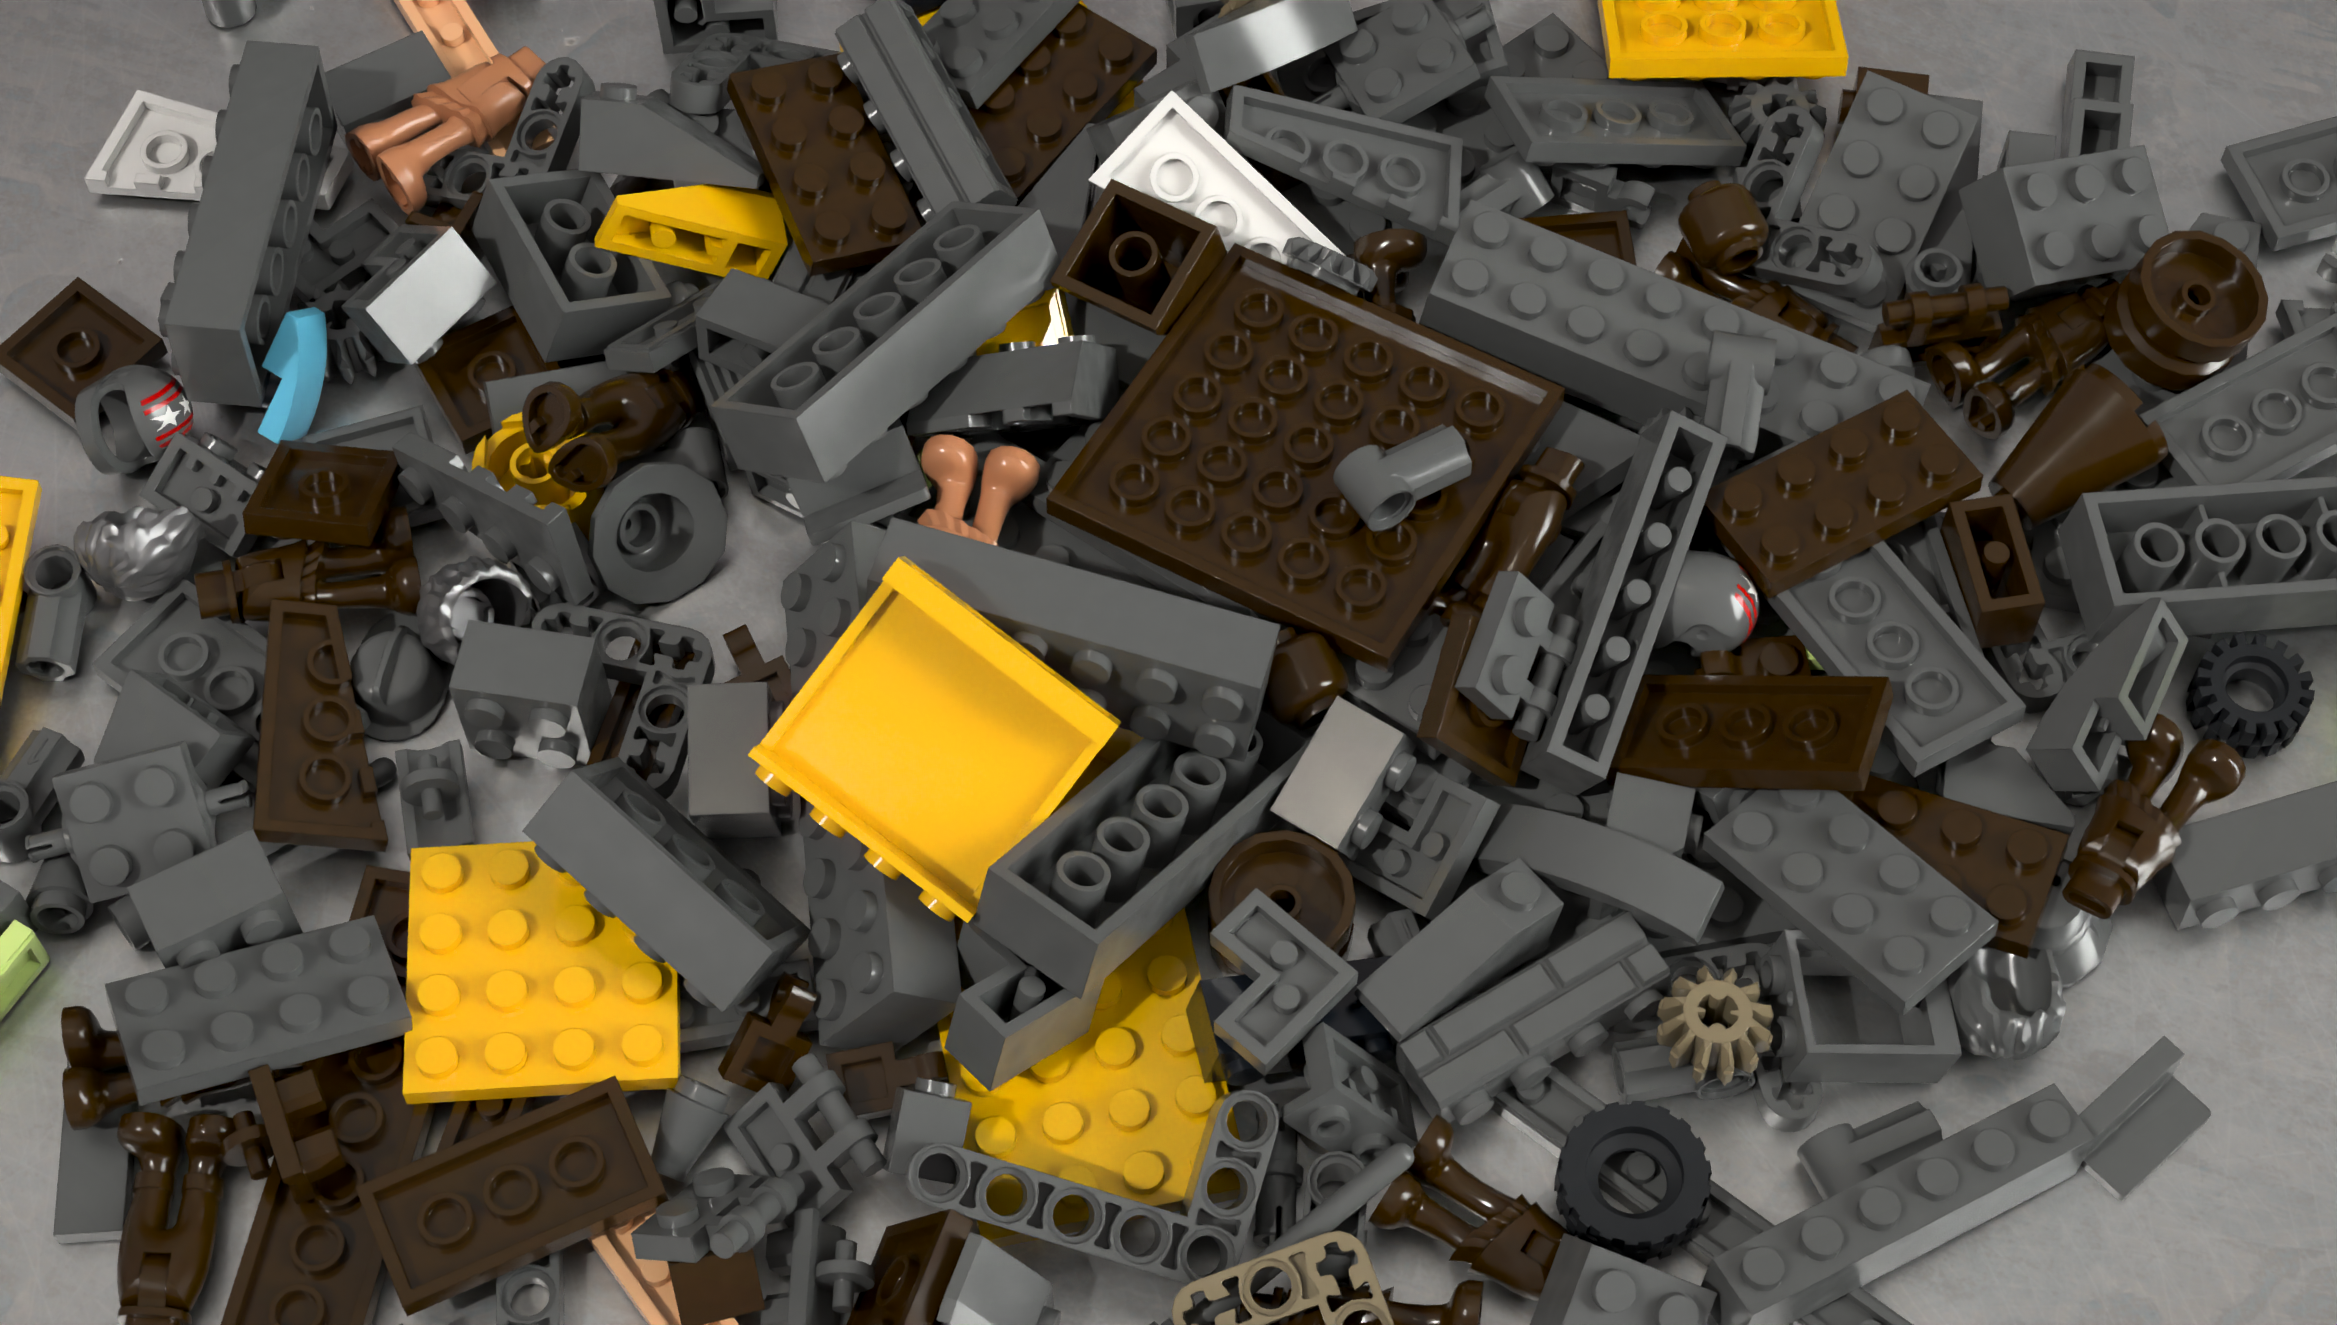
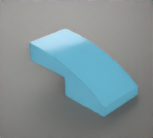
M316 307L286 312L262 364V367L282 378L257 432L277 445L280 444L281 440L293 441L307 435L320 399L326 367L327 329L325 313Z

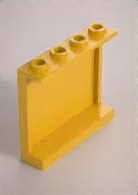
M901 556L896 559L883 576L882 584L761 743L754 746L748 756L760 764L755 774L773 790L785 797H788L792 790H794L815 806L809 815L820 826L841 839L849 832L866 845L869 849L864 854V857L876 869L893 880H897L901 874H904L921 887L923 891L918 898L931 911L948 922H951L957 915L968 923L976 913L988 868L1051 815L1093 758L1119 727L1121 721L906 556Z

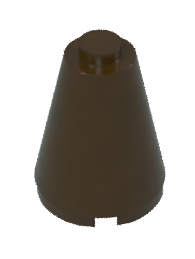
M2084 363L2071 371L1990 480L1988 487L1992 496L2012 493L2022 528L2032 530L2071 510L2082 493L2106 492L2156 466L2167 456L2168 444L2156 420L2146 427L2134 412L2143 402L2121 379L2101 365L2092 363L2085 369Z

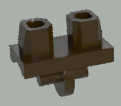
M268 1064L249 1070L248 1073L264 1124H256L252 1111L246 1110L235 1114L233 1122L236 1132L226 1137L220 1145L224 1162L229 1166H247L251 1179L261 1180L270 1176L271 1169L268 1159L275 1156L284 1184H289L296 1205L316 1198L312 1182L345 1167L346 1164L331 1125L300 1136L296 1135L293 1122L327 1110L319 1081L313 1069L288 1073L275 1078Z

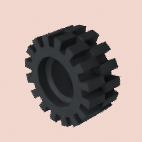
M2245 633L2233 635L2229 645L2223 638L2214 644L2211 652L2209 650L2206 651L2187 689V692L2190 693L2186 699V711H2194L2190 722L2195 730L2205 725L2208 727L2202 738L2203 740H2216L2220 738L2234 749L2237 746L2243 747V758L2255 759L2260 748H2262L2265 757L2276 754L2280 745L2286 748L2292 742L2296 733H2298L2314 701L2315 690H2309L2314 680L2310 671L2299 673L2305 661L2298 653L2290 659L2283 656L2288 647L2285 643L2278 640L2274 649L2265 647L2267 636L2256 634L2251 644H2247ZM2235 680H2244L2257 684L2270 695L2273 700V707L2265 712L2245 709L2230 698L2226 692V685Z

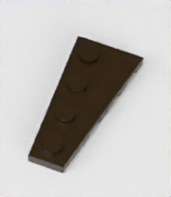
M271 599L268 617L252 829L259 842L386 852L389 840L385 822L381 820L376 798L378 790L373 768L369 767L363 739L365 731L360 709L356 708L351 685L353 677L337 605Z

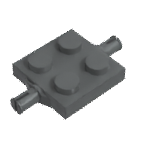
M1401 0L1357 25L1358 31L1322 48L1328 62L1335 71L1338 86L1309 102L1341 110L1350 107L1358 114L1401 124L1481 78L1476 63L1467 52L1465 41L1494 26L1495 21L1485 3H1481L1478 7L1453 20L1450 16L1441 12L1433 0Z
M185 740L60 772L53 776L51 779L62 811V828L35 835H27L25 837L26 850L35 848L28 853V857L33 863L70 853L71 858L79 866L90 904L127 895L129 894L127 887L217 846L215 838L216 815L252 807L251 793L242 795L250 789L245 780L208 790L206 784L195 772Z

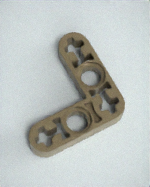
M1342 1231L1327 1232L1193 1281L1180 1290L1174 1299L1172 1307L1174 1325H1189L1186 1321L1185 1313L1195 1308L1193 1298L1195 1295L1204 1292L1206 1298L1211 1302L1226 1299L1232 1295L1225 1287V1282L1238 1278L1240 1299L1252 1315V1318L1238 1323V1312L1234 1308L1215 1317V1325H1269L1318 1306L1325 1325H1343L1349 1315L1362 1310L1372 1312L1378 1316L1382 1325H1394L1367 1250L1360 1240L1352 1234ZM1331 1244H1338L1343 1253L1355 1251L1358 1263L1348 1268L1354 1290L1357 1291L1364 1284L1368 1283L1373 1294L1371 1299L1350 1300L1335 1312L1331 1311L1328 1298L1331 1296H1342L1338 1282L1333 1275L1321 1276L1318 1270V1264L1327 1260L1325 1248ZM1274 1267L1281 1269L1291 1280L1292 1291L1290 1298L1284 1305L1276 1309L1262 1308L1252 1297V1281L1257 1273L1265 1268Z

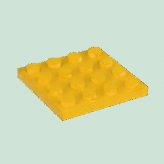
M1597 0L1609 78L1641 81L1647 78L1702 80L1713 77H1742L1749 80H1759L1765 77L1820 79L1823 77L1846 76L1848 52L1836 0Z
M534 841L411 848L406 1003L412 1016V1030L405 1032L403 1096L407 1104L570 1095L612 1076H616L622 1092L674 1089L681 1075L680 974L667 962H657L642 952L634 942L636 934L618 917L611 918L596 910L584 896L586 889L568 872H558L545 864L534 850V847L537 845Z

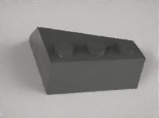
M1074 335L1058 338V344L1036 347V342L1034 341L1004 343L999 345L998 353L978 356L976 349L968 356L967 363L961 369L948 374L928 392V397L924 402L909 409L906 422L907 436L930 439L942 434L967 439L973 438L975 434L997 433L1005 435L1080 427L1087 420L1104 421L1120 399L1116 348L1097 344L1095 335Z

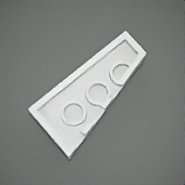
M137 89L84 177L89 193L200 201L203 192V162L206 156H213L217 144L215 124L218 112ZM332 146L316 209L330 210L355 165L349 150Z
M1172 90L1088 179L1089 182L1105 190L1112 178L1217 226L1227 253L1234 243H1237L1289 266L1292 258L1282 253L1284 246L1289 238L1301 237L1346 256Z

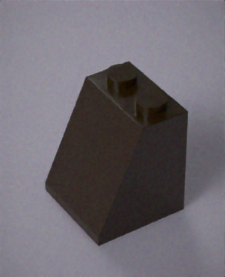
M1111 178L1050 282L1052 286L1156 335L1166 336L1226 256L1227 251L1217 226Z

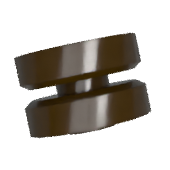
M2200 230L2174 231L2157 239L2136 266L2131 269L2106 301L2103 323L2109 345L2125 367L2150 384L2168 390H2188L2221 373L2234 356L2240 353L2252 340L2266 321L2268 295L2261 274L2247 255L2223 238Z
M1289 830L1257 833L1232 846L1215 867L1208 891L1209 943L1210 932L1255 888H1258L1339 957L1347 961L1353 940L1356 897L1352 874L1338 853L1314 836ZM1210 945L1211 956L1224 977L1245 974Z

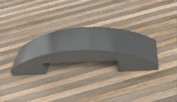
M1498 803L1501 806L1469 868L1491 875L1519 857L1544 883L1630 911L1639 926L1698 945L1725 889L1722 881L1662 849L1596 823L1550 810L1517 804Z

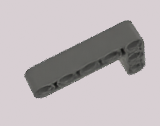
M1236 1090L1226 1093L1216 1100L1208 1115L1179 1214L946 1143H930L921 1146L912 1153L905 1167V1181L911 1194L917 1200L927 1205L943 1210L953 1209L966 1217L1190 1284L1198 1279L1239 1265L1277 1136L1279 1116L1274 1103L1268 1096L1259 1091ZM1241 1101L1253 1105L1260 1118L1257 1133L1247 1141H1240L1234 1138L1227 1126V1115L1231 1107ZM933 1154H943L949 1157L955 1164L957 1171L953 1187L940 1195H932L925 1191L920 1185L918 1178L919 1167L922 1162ZM1227 1168L1238 1177L1240 1194L1231 1206L1221 1209L1215 1206L1209 1199L1207 1182L1214 1172ZM1002 1174H1009L1016 1178L1021 1184L1023 1191L1021 1204L1013 1213L1007 1215H998L993 1212L986 1200V1189L990 1181ZM1073 1194L1082 1198L1087 1204L1089 1218L1083 1230L1070 1236L1061 1233L1055 1226L1053 1210L1059 1200ZM1142 1215L1152 1223L1155 1237L1149 1250L1135 1256L1127 1253L1122 1247L1120 1230L1124 1222L1130 1217ZM1208 1235L1219 1245L1221 1252L1220 1262L1211 1273L1200 1276L1195 1274L1189 1267L1187 1250L1196 1238Z

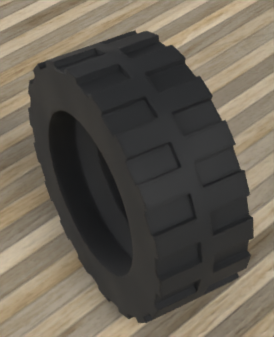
M1618 1101L1606 1104L1605 1109L1601 1111H1591L1583 1117V1121L1578 1127L1574 1125L1567 1135L1565 1146L1561 1149L1554 1183V1191H1557L1556 1206L1559 1216H1564L1567 1222L1566 1228L1574 1237L1577 1236L1581 1240L1640 1263H1646L1647 1259L1658 1257L1659 1260L1671 1255L1672 1249L1678 1245L1682 1247L1690 1240L1695 1227L1698 1228L1706 1208L1711 1190L1709 1180L1712 1170L1710 1160L1706 1161L1704 1155L1706 1147L1701 1138L1694 1136L1690 1131L1691 1126L1683 1118L1680 1120L1669 1114L1670 1110L1659 1105L1655 1108L1645 1105L1643 1101H1632L1631 1104L1619 1105ZM1623 1151H1638L1647 1154L1658 1162L1665 1173L1667 1189L1664 1198L1656 1207L1644 1213L1631 1214L1617 1210L1604 1199L1599 1189L1598 1174L1604 1162L1612 1155Z

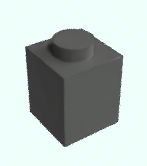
M917 1077L914 1089L897 1086L883 1156L887 1160L886 1165L883 1167L884 1170L890 1173L905 1175V1167L911 1154L921 1146L930 1143H946L963 1148L972 1102L955 1097L957 1084ZM933 1154L922 1162L919 1167L918 1178L954 1184L957 1171L955 1164L949 1157L943 1154Z

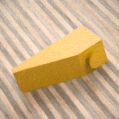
M713 184L618 195L594 238L595 247L722 277H725L734 268L765 279H769L788 246L783 215L773 193L752 188Z

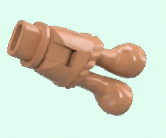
M527 46L522 47L509 57L501 53L490 57L493 64L489 62L480 63L447 81L430 84L427 86V92L413 94L412 108L383 121L359 125L345 134L348 150L357 165L371 180L378 181L382 178L387 191L406 214L409 215L411 211H420L428 198L423 176L429 168L460 147L470 145L480 148L484 141L491 142L502 128L511 123L523 111L534 80L540 69L546 65ZM428 129L431 130V131H429V132H427V133H425V134H423V135L417 137L418 135H420V134L423 133L424 131H426V130H428Z
M942 434L931 437L924 444L921 465L926 477L937 490L935 509H927L920 516L918 524L999 546L997 543L1005 517L1013 505L1020 502L1034 490L1041 472L1040 464L1029 452L1015 446H1000L992 449L984 463L980 499L973 526L971 527L962 519L967 501L976 483L979 469L978 455L974 447L962 438Z

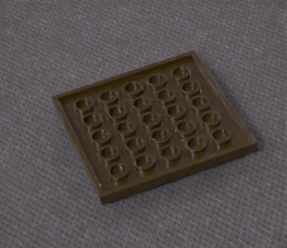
M1234 243L1047 496V514L1289 628L1294 627L1296 631L1302 634L1308 632L1322 634L1332 648L1387 673L1485 524L1498 497L1511 479L1515 478L1562 406L1565 388ZM1443 424L1446 427L1453 425L1465 440L1468 455L1472 460L1471 475L1417 500L1409 515L1395 526L1383 531H1372L1369 529L1334 484L1333 475L1340 462L1353 451L1367 445H1377L1384 452Z

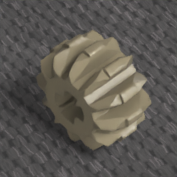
M1705 965L1697 971L1696 984L1679 976L1673 982L1671 991L1673 997H1664L1659 1003L1657 1016L1660 1017L1663 1023L1658 1026L1657 1041L1661 1046L1673 1047L1669 1055L1672 1069L1689 1062L1694 1065L1692 1078L1696 1084L1706 1077L1707 1070L1715 1071L1718 1079L1724 1086L1732 1081L1734 1067L1750 1075L1757 1068L1759 1061L1757 1054H1765L1771 1046L1773 1035L1767 1029L1773 1019L1771 1005L1757 1003L1761 992L1758 982L1741 988L1736 986L1737 973L1733 967L1726 971L1723 980H1714L1712 973Z

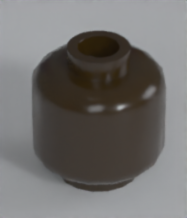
M1718 180L1705 182L1690 192L1687 198L1689 203L1679 215L1678 226L1696 262L1704 269L1718 270L1723 275L1737 273L1754 264L1763 254L1762 246L1768 238L1769 228L1751 192L1742 184H1721Z
M1290 627L1280 631L1278 634L1264 701L1278 722L1284 724L1296 723L1299 729H1307L1323 721L1337 696L1342 698L1348 689L1349 677L1332 646L1322 634L1308 632L1298 635L1295 628Z

